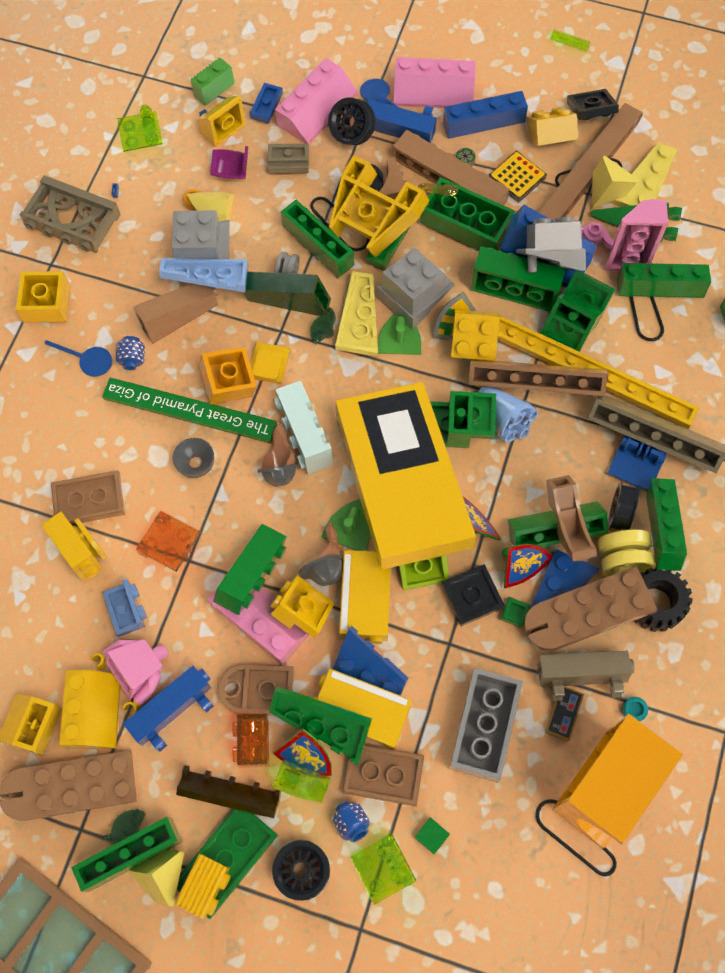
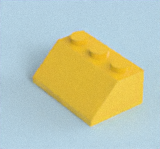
M66 670L60 746L66 749H116L121 686L112 673L94 670Z

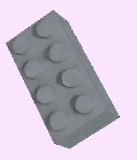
M474 668L449 770L496 783L501 780L523 681Z

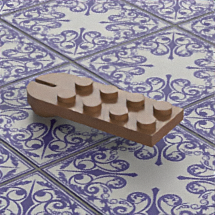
M634 566L534 605L526 615L525 628L529 640L537 648L545 651H554L657 612V608L638 567ZM541 626H547V627H548V628H545V629H543V630H540V631H537V632L533 633L536 628H539V627H541Z
M132 751L16 769L10 772L2 781L0 796L2 798L9 797L10 794L23 792V796L0 800V806L3 812L10 818L17 821H28L137 802Z

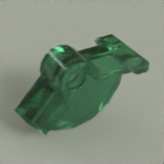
M331 307L327 308V315L318 317L312 323L310 336L315 345L325 338H331L334 335L333 325L336 321V316Z
M139 809L123 812L113 822L112 833L104 835L103 839L114 845L139 832L146 813Z

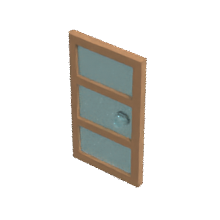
M19 858L0 882V973H146L150 969L151 961L23 858Z

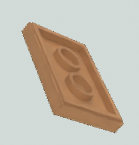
M118 470L51 482L54 516L62 512L72 525L76 524L74 520L77 518L84 523L125 515L121 477Z
M364 745L358 766L350 762L351 758L348 757L342 794L417 807L424 755Z

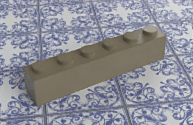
M607 395L597 396L587 418L716 474L725 458V444Z

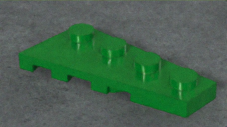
M277 686L270 706V713L296 729L299 727L305 729L317 740L320 739L331 746L332 751L337 754L343 753L351 758L350 762L358 766L372 718Z

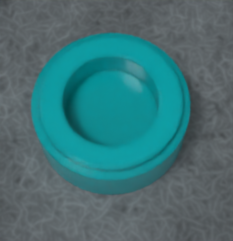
M631 697L623 703V716L625 717L630 714L640 722L648 715V705L640 697Z

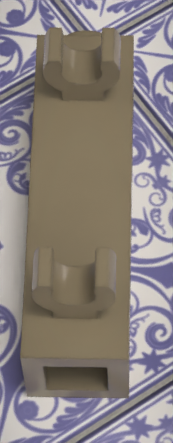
M628 650L540 655L537 663L540 687H551L553 701H563V696H565L564 686L609 683L611 697L622 698V693H624L623 683H628L635 670L634 661L629 659Z

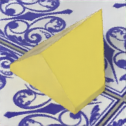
M604 155L592 172V209L627 196L639 179Z
M210 191L186 194L197 211L216 210L219 221L229 220L234 193Z
M167 850L128 872L157 904L173 907L184 852Z

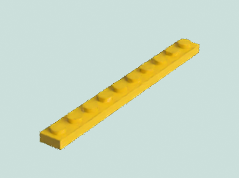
M500 315L499 341L550 365L607 370L606 391L687 429L691 426L699 407Z

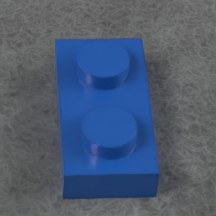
M264 83L250 111V118L270 123L282 97L283 87Z

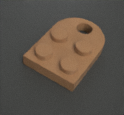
M235 666L229 669L220 681V699L225 707L235 714L275 716L269 712L274 691L277 686L293 691L294 666ZM230 683H236L238 685V692L232 696L225 693L226 686Z

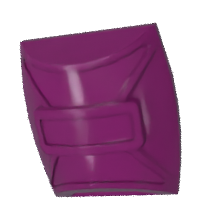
M245 146V153L225 149L213 150L210 175L226 179H246L248 146Z

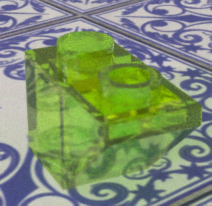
M284 760L281 763L272 788L297 798L322 803L331 778Z

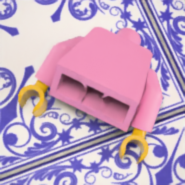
M117 640L107 647L103 654H93L91 660L97 661L101 658V662L95 668L102 670L108 666L128 698L134 699L133 702H126L123 705V710L125 711L130 705H133L134 711L129 716L131 717L140 710L139 705H143L154 693L161 679L162 664L160 661L168 657V652L162 644L151 649L145 640Z

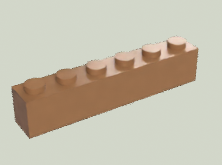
M406 130L393 145L392 157H395L396 162L436 184L439 178L442 177L499 204H506L509 188L503 183L493 180L487 174L479 172L468 163L460 161L451 153H446L435 144L422 139L419 135Z
M472 359L470 362L468 385L605 396L608 373L604 369Z

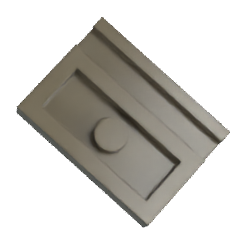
M268 144V174L309 173V144Z

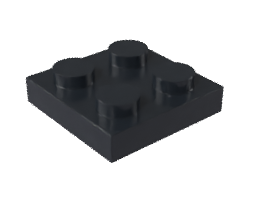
M607 89L567 95V104L577 114L579 120H590L592 117L597 116L607 117L619 112V104Z
M485 564L441 583L461 627L505 607Z

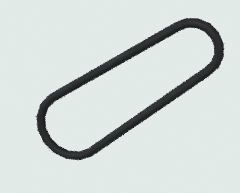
M316 197L311 201V210L329 228V224L314 209L313 205L317 200H324L333 208L334 204L325 197ZM339 236V239H341L346 245H348V244ZM367 238L366 244L360 248L349 247L353 251H361L367 247L370 240Z
M630 296L638 335L647 341L659 340L664 334V325L654 297L650 298L661 327V333L655 338H648L640 331L633 296Z
M544 800L538 805L536 820L545 832L600 876H610L615 872L617 867L616 858L606 847L603 850L611 857L613 867L609 872L605 873L595 868L542 824L539 817L541 808L548 803L556 804L557 800Z

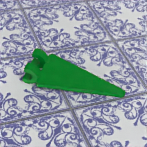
M666 202L668 219L680 221L682 208H669V203ZM637 205L592 210L590 215L593 218L618 227L621 224L622 218ZM666 227L660 243L663 241V238L669 241H676L679 228Z

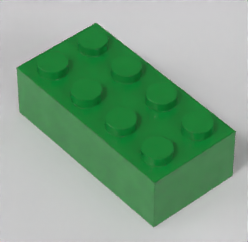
M440 177L428 196L429 202L420 215V223L478 250L482 246L494 248L498 251L511 218L516 211Z
M481 246L473 269L470 291L551 312L557 300L566 269L555 264H546L536 260L537 272H528L527 258L517 256L514 253H505L494 248Z

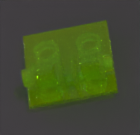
M142 105L138 115L117 118L123 152L163 144L157 111L152 112L148 105Z
M392 833L351 856L374 905L416 882L414 874Z

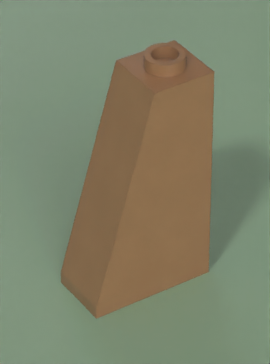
M189 284L140 303L133 308L141 328L152 344L216 307L218 305L216 298L218 292L215 287Z

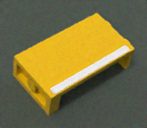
M344 550L340 639H345L348 629L352 625L362 639L369 640L372 644H382L383 641H388L391 568L381 570L376 551Z
M329 668L327 675L323 674L318 687L321 688L319 696H314L313 698L372 718L367 738L383 743L386 748L395 750L410 711L412 700Z

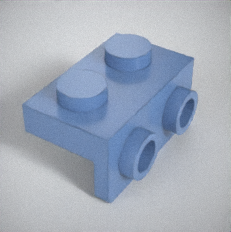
M127 578L122 580V585L102 592L118 637L146 627L143 620L147 618L144 607L142 605L139 606L136 599L140 597L135 583L131 584Z

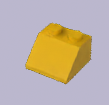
M240 96L226 98L197 119L200 133L214 147L246 125Z

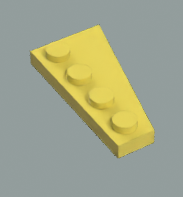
M658 142L632 173L634 177L639 179L627 196L610 203L624 207L638 205L643 200L657 199L678 149Z
M352 271L335 344L336 350L378 357L373 274Z

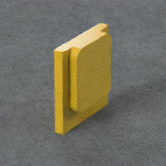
M256 342L251 361L254 379L282 384L291 349L289 347Z

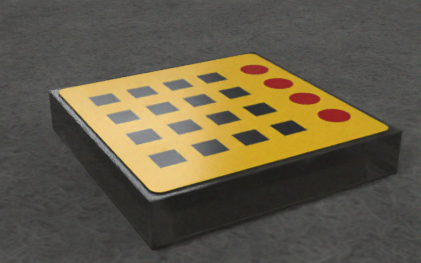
M517 150L489 174L490 178L503 183L509 188V196L518 203L543 182L547 176L543 170Z

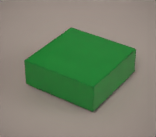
M508 597L500 620L523 629L525 618L531 605Z
M430 817L414 838L435 855L450 833Z

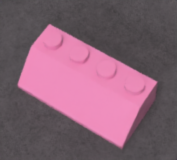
M396 57L393 103L397 106L425 107L427 105L433 108H444L473 101L476 61Z
M325 58L275 109L277 126L305 144H310L328 125L329 114L335 103L343 98H354L357 95V89L340 66Z
M643 200L622 218L605 266V271H620L622 263H652L668 225L666 200Z
M263 587L259 592L255 590L253 593L254 599L248 609L243 608L239 615L213 602L216 591L208 599L213 609L282 666L309 636L308 633L294 624L289 629L270 615L273 611L270 605L275 597Z

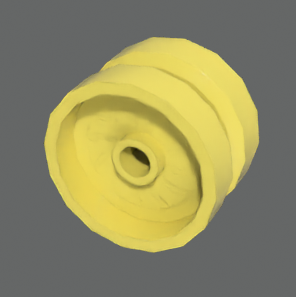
M623 530L604 535L598 540L599 553L605 556L601 560L602 573L605 576H611L634 566L638 567L640 574L649 568L654 570L656 567L654 554L648 551L652 547L650 533L647 531Z

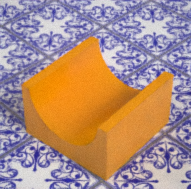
M628 714L607 730L552 810L602 849L605 848L611 838L623 844L683 756V753Z

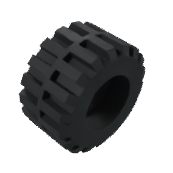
M649 568L644 573H641L648 590L658 589L668 596L670 609H657V612L634 620L635 623L640 621L643 629L649 626L652 632H656L658 629L663 632L668 628H674L686 617L691 609L689 606L692 604L693 598L689 597L692 591L691 588H686L688 584L686 579L682 581L679 578L681 576L680 573L676 572L673 574L671 573L672 571H662L656 568L654 570Z

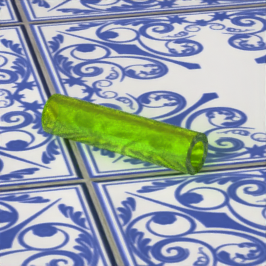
M555 29L550 38L584 51H588L591 41Z

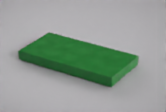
M233 809L180 873L177 890L181 892L199 854L230 868L227 873L231 875L226 888L224 890L220 889L215 898L219 900L218 905L212 916L207 915L208 919H212L279 835L255 814Z

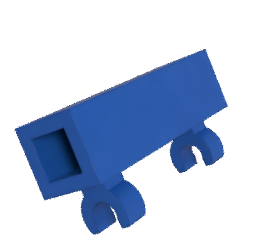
M379 93L377 101L367 100L376 118L374 131L400 138L408 130L413 134L419 135L427 142H432L437 118L433 117L432 114L433 107L426 105L423 114L392 106L386 101L388 94Z
M193 665L127 719L123 725L138 744L143 746L150 741L155 749L161 752L168 746L158 734L163 728L196 701L206 713L214 707L204 695L211 689V686L207 683L211 678L202 668L198 671Z

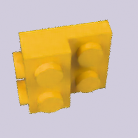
M297 575L291 582L287 580L279 590L282 596L278 595L270 605L273 608L270 615L289 629L295 624L315 638L335 603Z

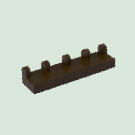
M184 765L176 795L274 819L280 803L282 788L276 787L275 791L262 789L259 782H254L253 786L235 782L236 777L230 776L229 780L211 776L212 771L206 770L205 774L190 771V766Z

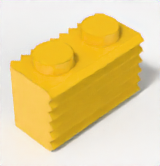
M199 854L175 905L202 919L206 918L208 914L212 916L219 902L215 898L219 890H224L230 880L231 875L227 874L230 868Z

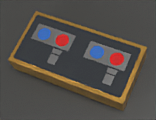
M564 686L565 696H563V701H555L545 733L569 742L584 694Z

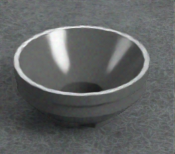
M188 438L180 442L174 450V466L185 477H202L214 465V451L211 445L201 438ZM194 457L202 459V464L197 468L189 465L190 460Z

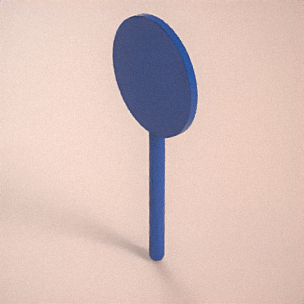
M370 79L362 84L360 93L366 101L368 99L377 101L379 93L389 95L390 87L382 79ZM388 98L386 99L389 105L398 107Z
M48 340L45 341L46 345L80 357V368L88 376H102L112 366V356L105 348L92 347L82 354Z

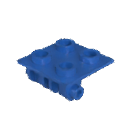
M624 435L607 474L634 486L640 485L641 489L648 491L651 478H657L667 453Z

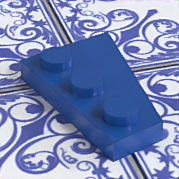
M556 549L530 609L540 602L585 586L600 568L585 561H572L567 553Z
M351 625L333 669L401 696L408 677L388 658H383L374 650L375 646L369 641L366 642L357 634L358 631Z

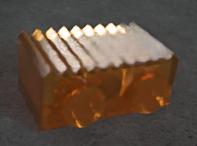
M267 713L237 715V721L232 723L233 737H237V747L232 749L233 762H237L239 768L269 767V717Z

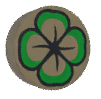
M461 148L456 152L455 158L468 163L472 167L475 164L476 155L472 149Z

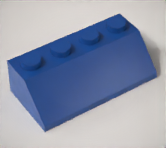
M523 205L512 216L499 250L505 253H514L517 256L528 259V256L516 253V249H526L527 225L533 224V220L546 219L548 217ZM582 237V249H585L587 269L592 261L597 245ZM536 258L539 262L549 264V261ZM565 270L561 283L563 286H568L576 270Z

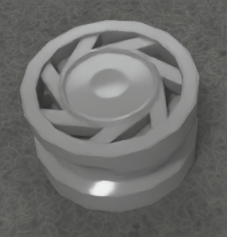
M281 252L277 259L275 273L298 274L299 255L292 254L290 256L287 252Z

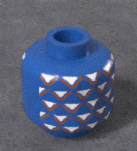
M125 336L117 342L116 362L122 365L123 369L135 370L136 367L144 363L145 345L139 338Z
M348 801L341 803L337 806L336 813L332 818L333 825L343 840L357 842L368 833L370 820L362 806L358 803L349 804Z

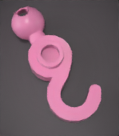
M591 222L585 227H581L583 238L595 245L602 242L607 249H612L615 240L610 238L608 232L601 224Z

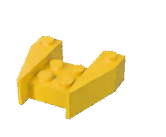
M353 155L342 173L329 228L338 238L345 227L368 238L370 242L366 248L373 257H377L419 219L429 199L424 190L408 182H405L395 200L370 188V185L377 176L376 171L371 163Z

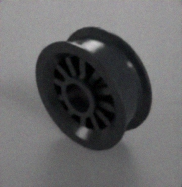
M347 97L339 100L332 107L328 125L332 136L338 142L346 145H360L372 136L376 125V118L372 107L367 102ZM353 117V118H354V124H353V126L351 127V125H350V119Z
M622 481L618 483L609 512L608 531L611 528L622 531L630 530L637 509L640 485L634 488L623 485Z
M297 840L290 842L280 849L274 859L272 867L273 880L278 890L290 899L298 901L312 899L319 895L328 883L330 877L329 860L324 851L310 841ZM302 850L308 851L305 859H303ZM296 851H298V856H299V859H298V860L296 859V857H295L294 854H293V853L296 852ZM311 854H314L316 858L308 862ZM289 855L293 860V864L286 861ZM319 861L320 867H312L314 863ZM299 863H306L309 871L304 878H298L295 875L294 870ZM286 864L291 869L283 870V865ZM312 871H320V876L312 874ZM291 873V876L284 880L283 874ZM310 877L317 880L314 886L309 879ZM295 879L292 887H290L287 883ZM300 881V891H297L295 888ZM304 881L307 882L310 889L305 890Z

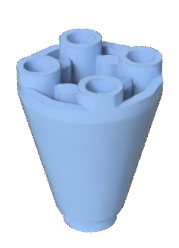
M483 386L478 391L480 393H496L495 431L504 442H511L518 437L524 439L529 434V427L539 414L530 403L496 387Z

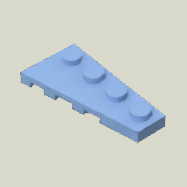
M161 258L160 278L244 293L246 290L248 260Z

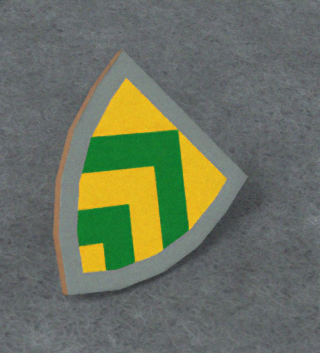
M464 292L454 297L441 310L435 322L433 337L452 339L455 309L477 311Z

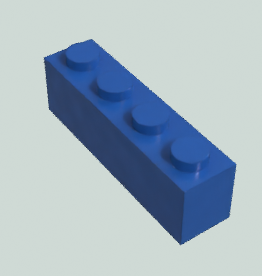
M523 91L446 106L444 107L443 125L447 137L450 139L525 123L528 105Z

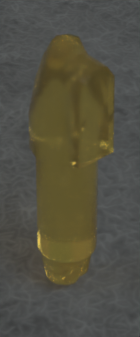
M429 183L418 185V188L425 192L445 196L458 194V187L455 185H435Z

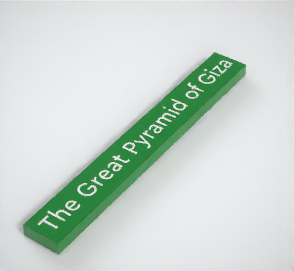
M111 377L102 395L103 399L270 444L274 429L277 426V421L214 404L210 405V403Z

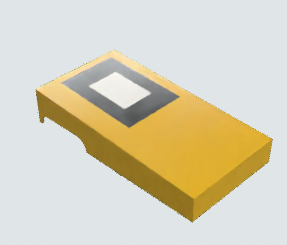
M419 382L335 400L336 421L339 422L347 448L352 474L381 570L474 549L476 534L424 383Z

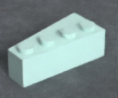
M301 380L275 389L277 398H274L277 410H282L284 417L281 419L285 430L290 429L292 434L289 437L292 448L299 451L300 455L297 456V460L301 469L305 468L309 475L333 466L330 444L326 442L322 427L318 428L319 422L316 413L310 409L312 408Z

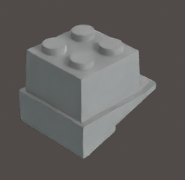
M216 210L173 211V258L229 259L230 219L219 221Z
M573 217L555 218V223H551V218L533 220V224L527 225L526 249H516V253L528 256V272H537L536 258L549 261V264H555L568 270H586L585 249H582L580 221H573Z
M414 247L383 272L382 283L377 286V298L394 314L404 317L405 324L413 330L455 284Z

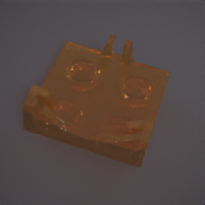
M160 510L137 546L136 551L139 555L145 558L149 557L177 572L184 559L189 558L188 553L193 552L192 546L201 532Z

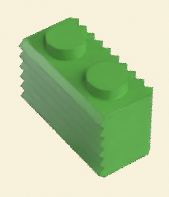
M218 58V60L209 64V67L197 73V76L191 78L194 97L204 106L235 83L232 67L222 58Z

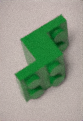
M576 270L566 290L558 296L540 334L580 352L589 334L597 327L616 289L582 271Z
M450 391L449 402L430 401L445 447L469 448L471 438H495L496 393Z

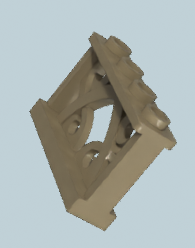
M43 175L37 191L24 211H21L19 214L24 226L30 230H38L48 237H56L68 245L74 244L79 246V248L86 252L92 251L97 253L100 244L114 221H117L121 215L117 203ZM47 195H49L48 203L43 202ZM73 205L78 206V212L82 219L73 223L62 224L58 218L57 210H66ZM48 208V210L39 212V215H45L43 219L34 216L38 209ZM85 209H87V210L90 211V212H87V214H88L89 216H86V215L83 213ZM105 216L100 225H98L96 222ZM91 225L96 229L92 237L83 235V232H89L91 234L89 226Z

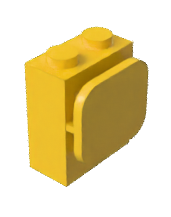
M59 512L41 526L70 567L83 581L96 577L100 572L99 570L103 568L97 560V555H100L103 560L108 557L79 518L74 520L78 525L77 529L62 512Z

